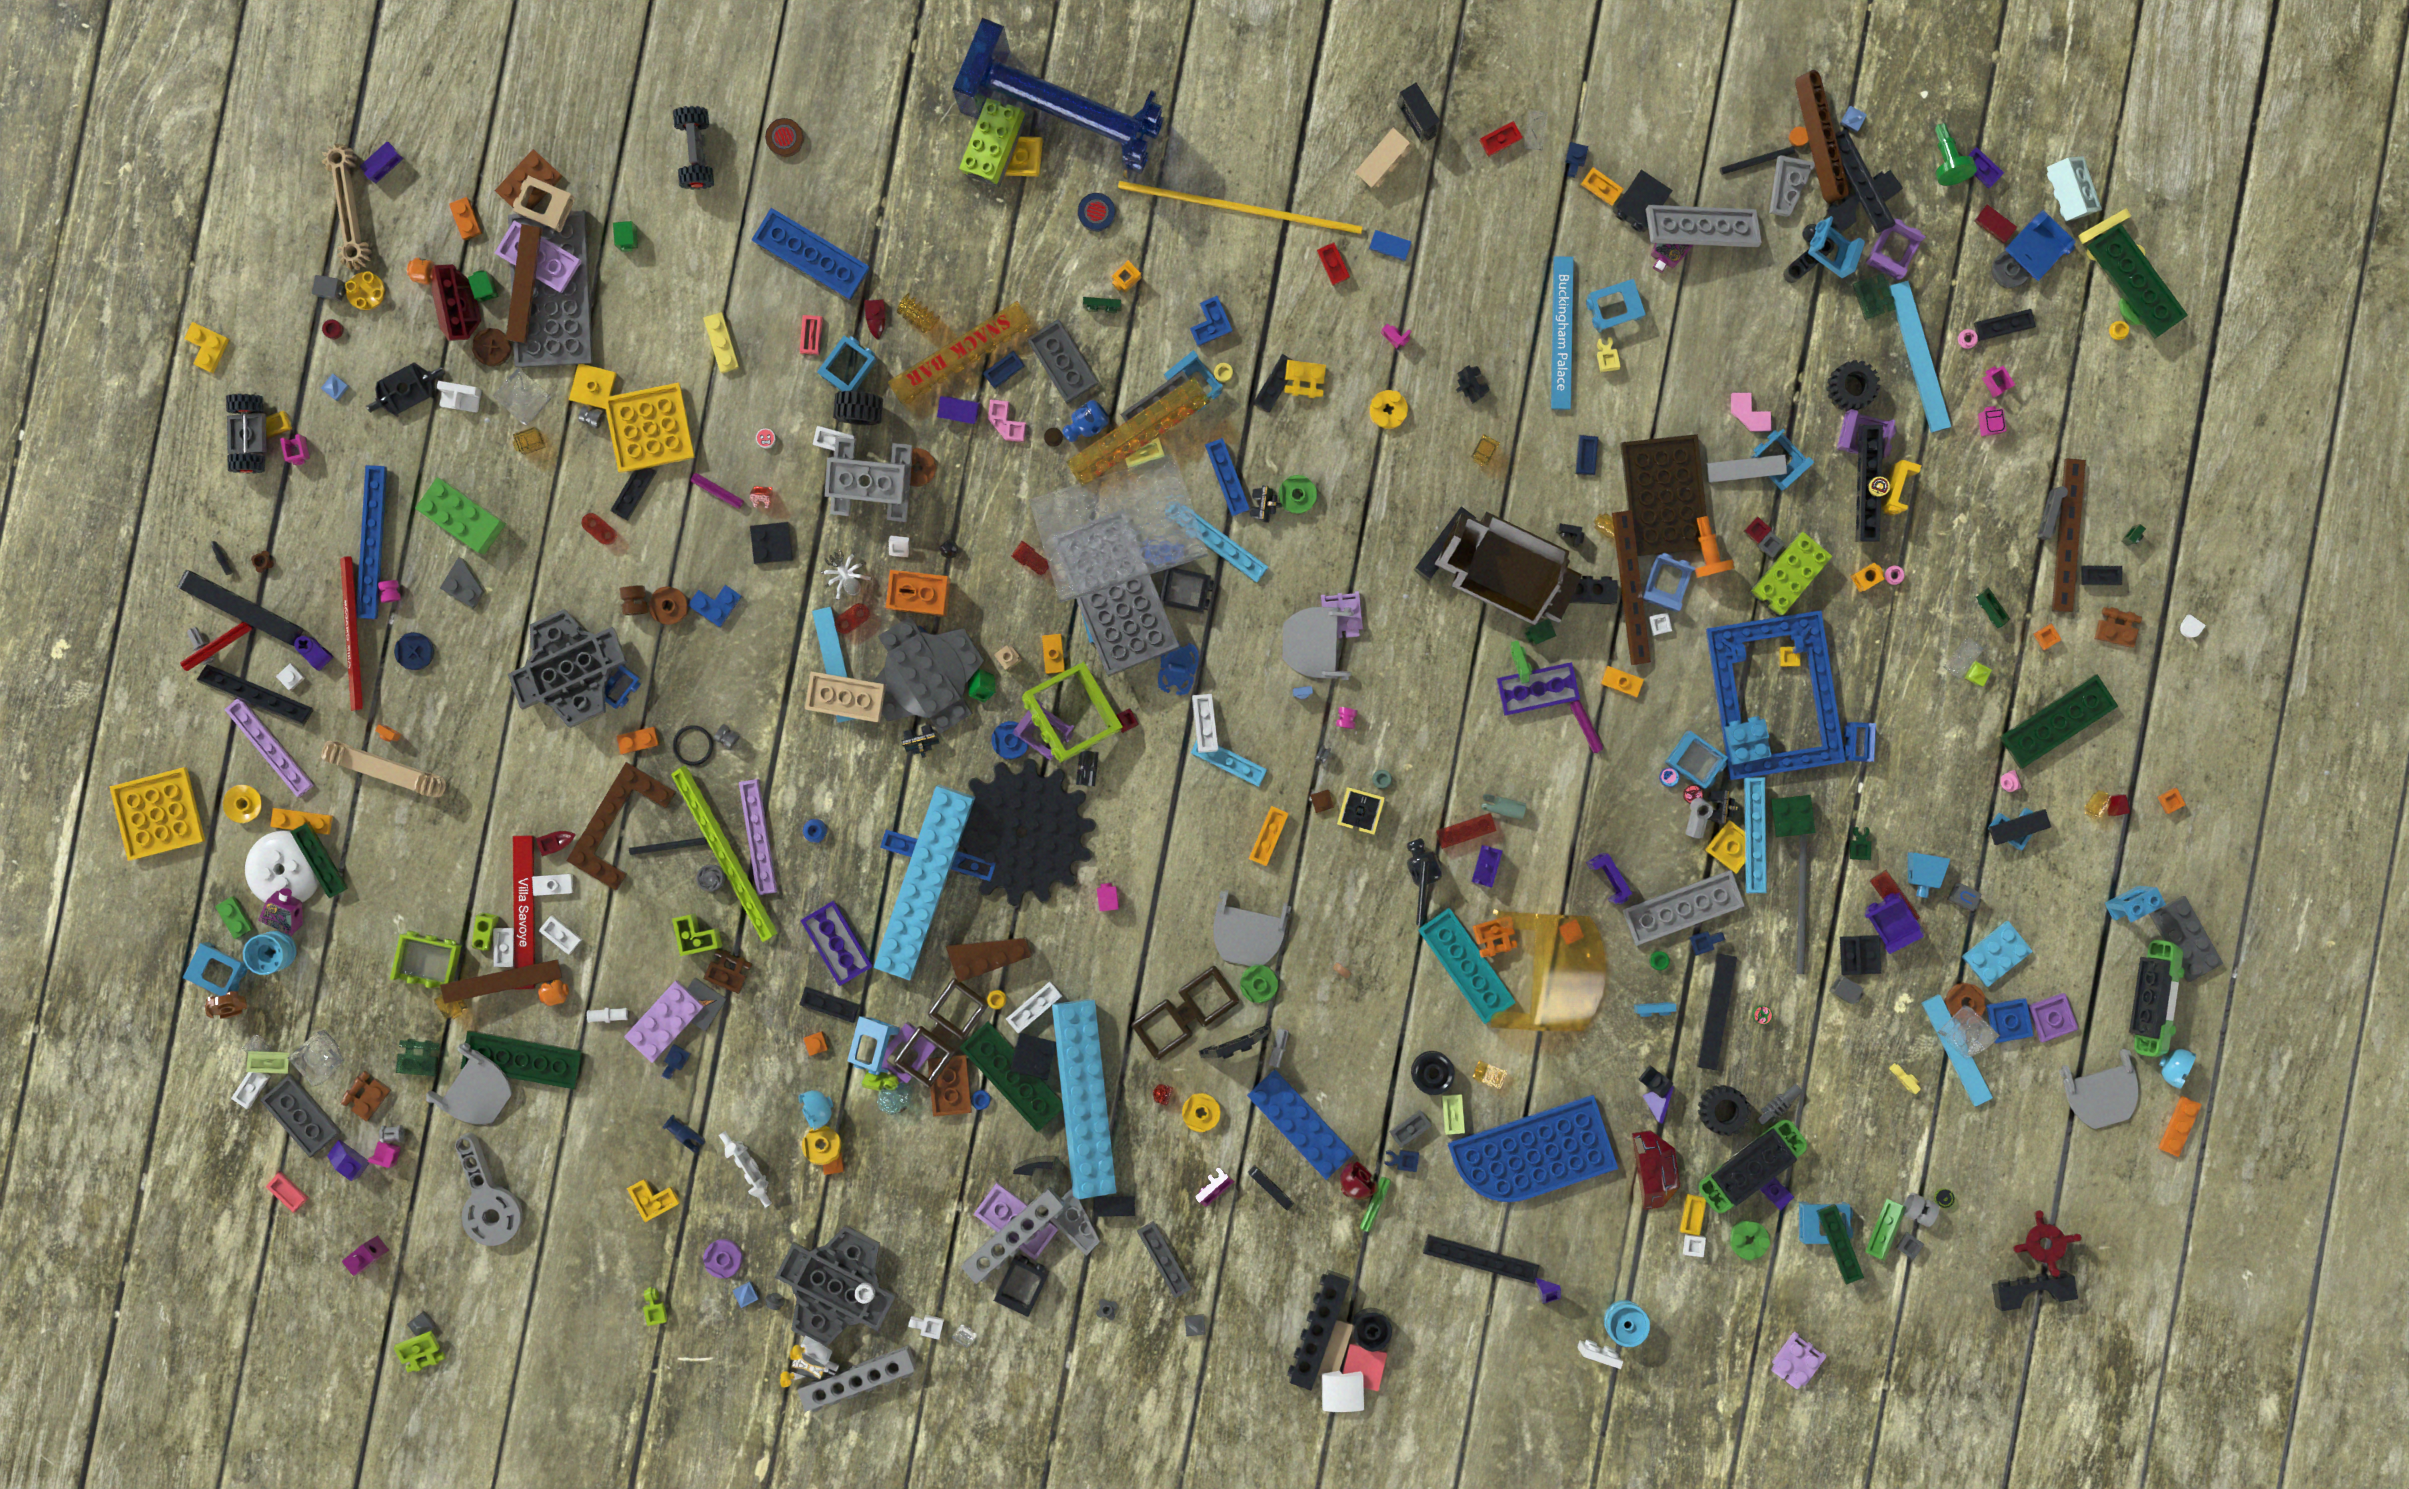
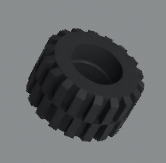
M1857 360L1848 361L1839 366L1831 373V377L1827 381L1829 386L1826 387V390L1830 391L1828 398H1833L1834 400L1831 403L1833 405L1838 404V409L1842 410L1845 408V411L1850 409L1858 411L1872 403L1874 398L1878 396L1879 393L1877 391L1881 386L1877 384L1880 381V377L1875 376L1878 373L1876 369L1872 371V365H1865V361L1857 362ZM1847 376H1853L1860 381L1862 385L1860 396L1851 395L1846 390L1845 379Z
M841 391L835 394L833 418L856 425H877L881 423L883 398L880 396L859 391Z
M1717 1085L1713 1086L1712 1090H1706V1095L1702 1094L1700 1098L1703 1100L1698 1103L1700 1107L1698 1114L1701 1115L1700 1120L1708 1129L1721 1136H1724V1134L1732 1136V1133H1740V1128L1745 1129L1744 1123H1749L1750 1119L1747 1117L1751 1115V1111L1748 1109L1750 1104L1746 1101L1745 1095L1735 1088L1726 1085H1720V1087ZM1722 1100H1730L1734 1106L1732 1116L1725 1121L1717 1120L1715 1117L1717 1104Z

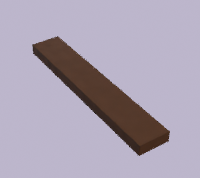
M521 224L506 340L527 343L542 234L541 227Z
M559 959L445 983L441 984L440 987L444 1004L560 979L562 978Z

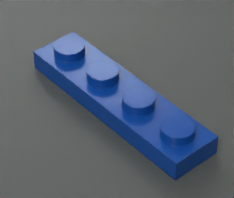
M1223 438L1205 444L1231 516L1249 511L1250 508Z

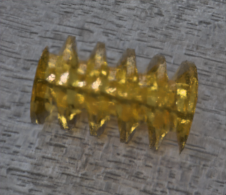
M910 293L906 294L898 305L897 313L899 315L903 314L905 320L909 319L910 324L915 323V327L917 329L921 328L922 333L932 330L938 323L940 315L933 318L934 311L927 313L928 306L922 309L921 301L915 304L916 297L914 296L912 299H909Z

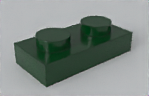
M1083 297V308H1086L1089 312H1098L1099 309L1106 310V313L1115 314L1117 311L1122 310V301L1120 299Z
M1989 587L1976 597L1979 606L1986 611L1989 620L1997 628L2004 626L2010 620V617Z

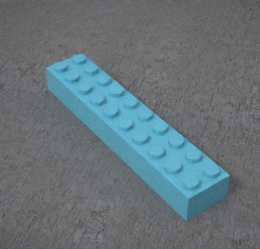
M940 784L936 786L873 968L907 980L913 978L975 800L974 796Z
M1085 999L1052 1004L1073 1196L1078 1199L1114 1194L1116 1193L1095 1000Z

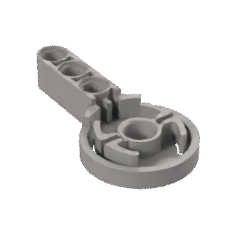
M471 1132L465 1133L455 1143L456 1151L472 1191L462 1210V1224L469 1237L477 1243L487 1246L500 1245L510 1240L519 1230L523 1217L522 1207L515 1195L504 1189V1186L494 1183L477 1136ZM463 1140H468L470 1147H466ZM470 1158H475L477 1165L472 1164ZM476 1176H481L484 1179V1183L479 1182ZM487 1210H496L500 1216L499 1220H489L487 1218Z

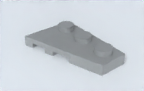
M1782 155L1777 157L1770 214L1790 216L1800 196V192L1815 166L1814 162Z
M1071 1187L1061 1198L1065 1203L1062 1208L1064 1212L1056 1219L1052 1217L1050 1220L1087 1256L1100 1242V1239L1080 1200L1073 1196Z

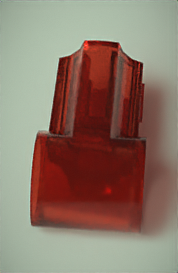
M1022 540L1011 554V557L1024 566H1028L1041 576H1043L1051 564L1050 561L1035 552L1034 548Z

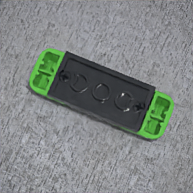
M2153 940L2149 944L2147 958L2140 957L2129 1033L2135 1034L2134 1048L2138 1054L2151 1057L2167 1054L2171 1036L2176 1032L2173 1019L2179 979L2184 976V969L2181 967L2183 950L2173 942Z
M1781 1120L1702 1179L1699 1183V1191L1715 1212L1724 1213L1731 1207L1738 1206L1795 1163L1797 1158L1806 1151L1807 1142L1791 1121Z

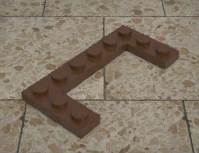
M625 762L566 860L614 890H618L627 873L595 855V852L633 789L664 808L668 807L677 792L628 762Z

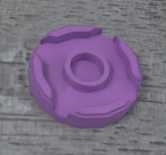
M718 1239L711 1243L703 1256L707 1272L720 1279L734 1275L741 1267L743 1261L740 1247L728 1239Z

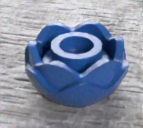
M811 819L803 827L804 837L812 843L821 842L827 834L824 822L819 819Z

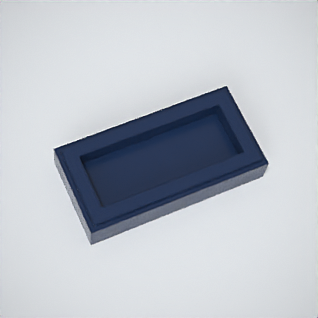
M1012 351L986 370L983 375L992 387L996 389L1022 370L1025 365L1016 353Z
M1578 436L1575 474L1595 475L1598 449L1597 436Z

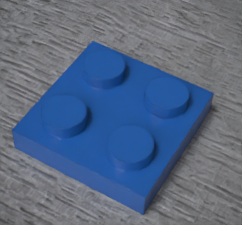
M2026 998L1986 1005L1993 1043L2034 1036Z

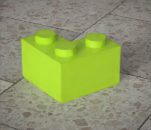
M696 913L672 918L680 956L723 947L719 928L700 932Z

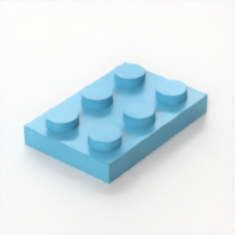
M2005 921L1961 957L1984 986L1989 987L2033 951L2011 923Z

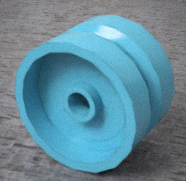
M1619 1300L1612 1303L1604 1315V1327L1608 1335L1618 1345L1635 1347L1647 1338L1650 1331V1321L1647 1314L1636 1303L1629 1300ZM1630 1321V1325L1624 1327V1323Z

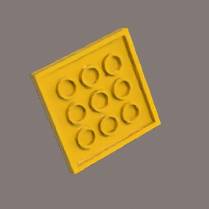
M679 382L604 397L619 473L695 458L681 384Z
M187 767L109 786L128 861L205 842Z

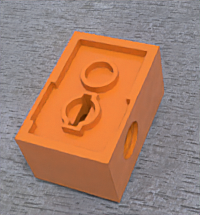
M890 570L885 608L890 611L947 617L951 579L948 576Z

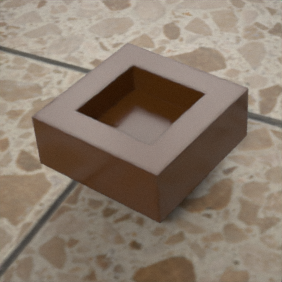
M1329 789L1310 795L1315 813L1334 808Z

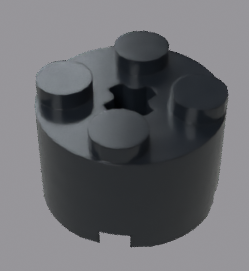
M1372 1307L1365 1308L1355 1314L1352 1322V1331L1357 1344L1371 1352L1382 1350L1392 1337V1327L1387 1315L1382 1310ZM1371 1326H1374V1332L1371 1333L1369 1329Z

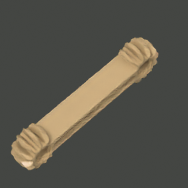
M334 143L333 148L327 146L328 153L323 152L326 158L322 160V163L326 165L325 169L328 172L332 171L341 223L344 245L343 247L337 246L341 250L337 257L341 258L340 263L346 265V268L360 270V265L367 267L365 261H371V258L367 255L372 252L370 249H367L369 247L368 243L361 242L350 168H356V165L352 162L356 161L357 158L353 155L354 151L345 144L339 145ZM342 157V161L337 164V159ZM357 250V255L352 257V252Z
M327 741L322 748L321 758L325 762L343 766L414 790L421 795L441 797L446 789L447 780L442 776L354 748L346 743Z

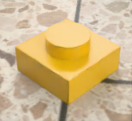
M1795 647L1779 648V667L1800 666V653H1793L1792 648Z

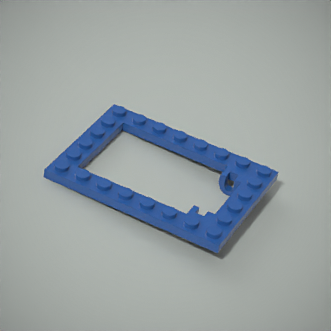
M1821 610L1706 629L1725 755L1728 757L1726 761L1729 780L1846 762ZM1790 635L1791 640H1794L1795 648H1792L1793 653L1807 652L1822 746L1771 754V757L1732 765L1724 727L1729 726V722L1741 721L1732 663L1746 660V650L1742 642Z

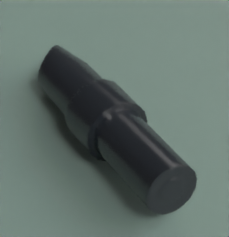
M212 541L211 546L216 555L215 558L221 565L225 575L232 574L233 571L225 553H223L216 541Z

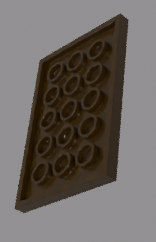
M1698 434L1621 442L1627 508L1632 510L1637 556L1702 550L1698 539L1701 535L1697 518L1707 516Z

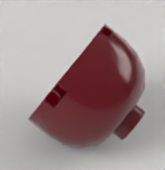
M1351 1161L1340 1175L1341 1191L1346 1197L1350 1196L1356 1200L1369 1198L1377 1192L1378 1186L1376 1181L1372 1183L1370 1179L1372 1174L1360 1162L1354 1164V1161Z

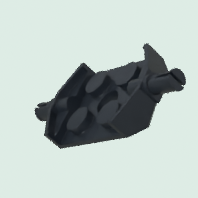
M414 362L377 381L375 387L376 401L366 405L370 413L378 408H384L394 416L399 417V413L430 397L435 398V380L444 375L445 371L442 367L432 372L427 371ZM405 383L408 386V390L402 394L399 391V387Z

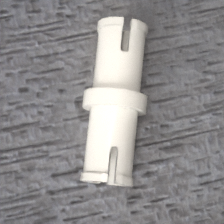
M608 1007L604 1010L587 1011L588 1023L600 1021L610 1023L615 1020L628 1019L627 1008L610 1009Z

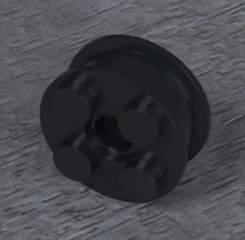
M1426 1051L1414 1060L1411 1067V1077L1414 1084L1423 1093L1439 1095L1446 1092L1452 1086L1455 1070L1452 1062L1443 1053ZM1431 1068L1438 1070V1074L1434 1078L1428 1076V1071Z

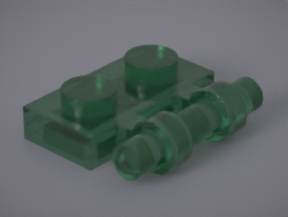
M1884 274L1876 276L1878 281L1876 284L1873 278L1870 277L1852 285L1865 320L1884 314L1883 306H1887L1888 312L1896 310L1894 296H1891L1888 288L1889 282L1885 280ZM1881 289L1884 299L1880 300L1877 290Z
M415 1039L400 1040L399 1047L406 1048L405 1053L397 1054L396 1073L423 1076L437 1075L438 1056H431V1051H439V1043H433L431 1040H425V1042L416 1041ZM414 1049H423V1054H414Z

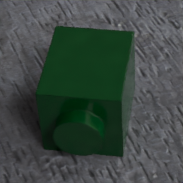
M1550 619L1525 628L1527 631L1525 632L1526 640L1528 643H1532V646L1557 636Z

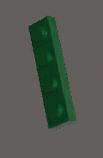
M307 822L290 831L328 898L330 899L347 890V885L311 823Z
M1832 1204L1817 1210L1816 1212L1843 1282L1847 1285L1863 1279L1862 1270L1837 1206Z

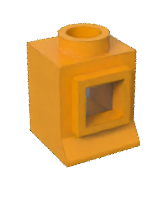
M1127 260L1112 275V285L1118 291L1122 290L1126 293L1142 278L1141 273Z

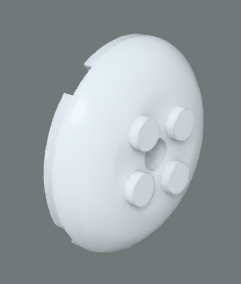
M290 831L269 833L260 838L249 851L245 864L246 880L252 892L264 903H266L271 895L282 888L290 889L292 897L301 900L303 903L316 892L320 885ZM281 864L285 869L283 874L279 871V865Z

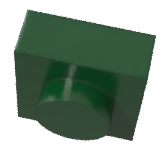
M2141 524L2132 526L2121 542L2127 546L2139 543L2144 537L2143 532L2146 528Z

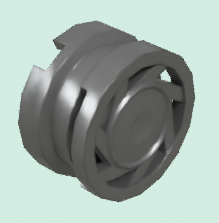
M710 864L698 870L696 881L702 890L716 891L724 886L726 875L720 866Z

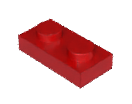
M1512 121L1480 138L1479 141L1487 156L1490 157L1522 140L1523 137L1515 122Z
M1334 242L1317 250V254L1332 286L1350 278Z

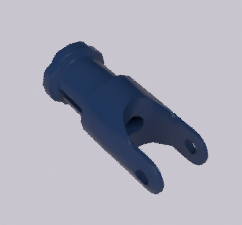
M672 1115L662 1127L664 1130L667 1129L675 1135V1139L694 1153H698L699 1148L692 1143L691 1139L701 1145H704L706 1142L703 1137L688 1125H683L679 1122L675 1115Z

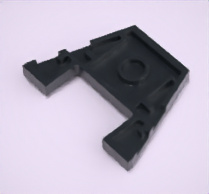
M1267 1024L1252 1030V1033L1218 1046H1209L1198 1052L1201 1058L1223 1057V1059L1234 1056V1052L1240 1049L1241 1052L1252 1049V1045L1256 1044L1271 1031Z

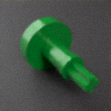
M1946 123L1938 124L1937 128H1935L1939 139L1937 146L1941 151L1944 163L1938 167L1935 174L1940 185H1956L1972 177L1977 167L1972 157L1959 156L1955 145L1956 141L1950 137Z

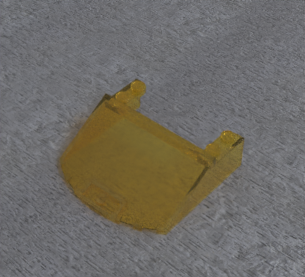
M1494 910V914L1497 915V922L1501 927L1535 930L1530 1013L1498 1011L1492 1015L1487 1025L1490 1028L1530 1031H1584L1599 1006L1606 976L1603 943L1592 918L1584 915Z

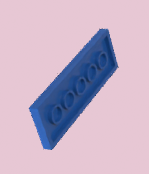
M770 208L752 238V241L849 300L852 299L870 269L865 263L773 208Z
M1276 1069L1269 1073L1247 1094L1252 1102L1325 1180L1354 1154Z

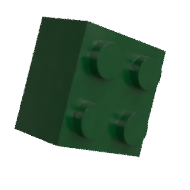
M1811 795L1771 799L1776 837L1816 833Z

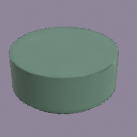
M1378 770L1373 774L1372 782L1377 788L1384 789L1391 784L1392 777L1388 771Z

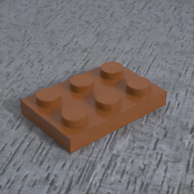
M532 149L494 191L513 207L515 199L519 198L521 193V185L528 176L555 186L563 176ZM534 187L525 208L532 210L548 192Z
M966 1054L953 1056L932 1087H930L933 1117L972 1113ZM943 1057L927 1059L929 1076Z

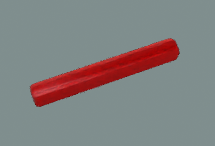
M243 621L181 661L180 665L185 671H189L251 631L252 627Z

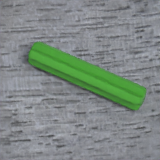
M1381 1177L1378 1190L1374 1193L1360 1225V1229L1369 1232L1391 1184V1180L1386 1177Z

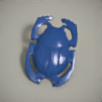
M1188 643L1185 647H1181L1179 644L1180 649L1170 652L1166 658L1165 655L1161 656L1160 667L1165 669L1164 671L1160 670L1158 673V688H1161L1164 692L1169 693L1170 690L1166 687L1176 685L1181 690L1176 692L1177 695L1189 693L1194 682V677L1190 676V673L1195 674L1199 662L1198 651L1191 643ZM1189 652L1193 653L1195 658V664H1193V658ZM1163 675L1167 678V685L1163 683ZM1188 680V685L1185 688H1181V685Z

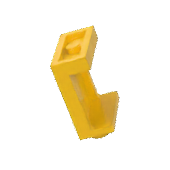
M1901 460L1891 465L1887 478L1890 488L1881 498V510H1884V514L1895 516V514L1908 510V505L1898 502L1905 478L1919 473L1921 465L1906 460Z

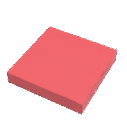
M1349 1343L1342 1374L1361 1371L1363 1374V1388L1379 1391L1387 1352L1380 1350L1371 1352L1359 1345Z

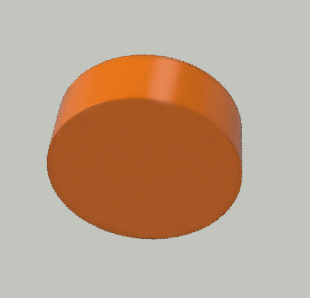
M1801 126L1795 127L1789 134V142L1795 147H1802L1809 140L1806 128Z

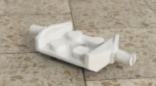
M726 1131L721 1133L719 1136L725 1144L726 1158L734 1154L735 1163L739 1168H743L746 1173L744 1176L747 1182L754 1186L748 1191L749 1194L759 1198L766 1208L772 1204L765 1194L768 1186L766 1176H762L757 1163L750 1157L746 1151L748 1148L743 1145L742 1141H731Z

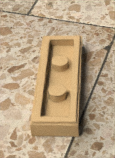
M1340 1319L1336 1320L1318 1375L1322 1376L1323 1373L1340 1370L1352 1332V1323Z

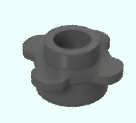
M1104 1298L1100 1299V1307L1096 1312L1097 1316L1113 1320L1115 1318L1114 1311L1118 1306L1117 1303Z

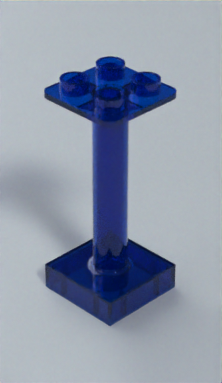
M982 17L952 88L961 113L979 119L986 99H991L994 91L1121 143L1124 179L1129 180L1132 172L1142 174L1149 157V152L1146 151L1148 146L1147 136L1156 139L1164 121V117L1161 116L1163 106L1157 104L1156 91L1151 90L1143 109L1130 116L1009 66L1005 63L1011 51L1004 26Z

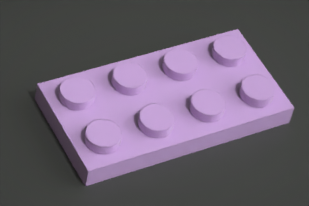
M514 220L494 253L516 266L521 224ZM541 237L536 279L562 294L582 261Z
M676 980L624 1037L653 1063L703 1009L704 1005Z
M997 1182L974 1212V1215L998 1232L1026 1208L1028 1204ZM1027 1219L1024 1221V1225L1027 1228L1034 1226L1032 1220ZM1048 1221L1049 1225L1044 1230L1040 1231L1038 1229L1033 1234L1035 1237L1028 1244L1024 1242L1019 1246L1023 1252L1034 1260L1037 1259L1059 1229L1050 1221ZM1016 1232L1009 1234L1011 1240H1019V1235Z

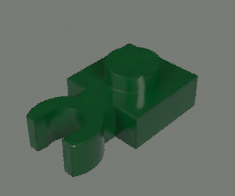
M1854 827L1853 834L1856 840H1850V859L1871 860L1872 841H1866V837L1870 832L1869 827H1864L1862 835L1858 832L1859 827Z

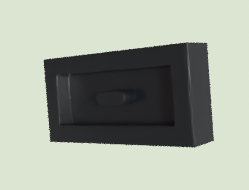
M2081 566V585L2120 586L2122 585V566Z

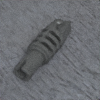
M1794 1084L1784 1094H1778L1761 1109L1764 1114L1757 1119L1760 1125L1763 1126L1769 1119L1772 1123L1775 1122L1791 1107V1103L1803 1093L1802 1089L1797 1084Z

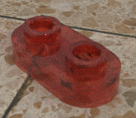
M588 513L582 518L581 524L584 530L601 544L611 545L616 541V530L600 516ZM595 520L596 525L591 527V521ZM609 532L610 538L606 539L605 534Z
M862 603L853 605L836 618L834 623L835 629L842 634L851 633L869 619L870 610ZM859 610H863L864 615L862 617H859L857 615V612ZM844 621L848 622L847 628L842 627Z

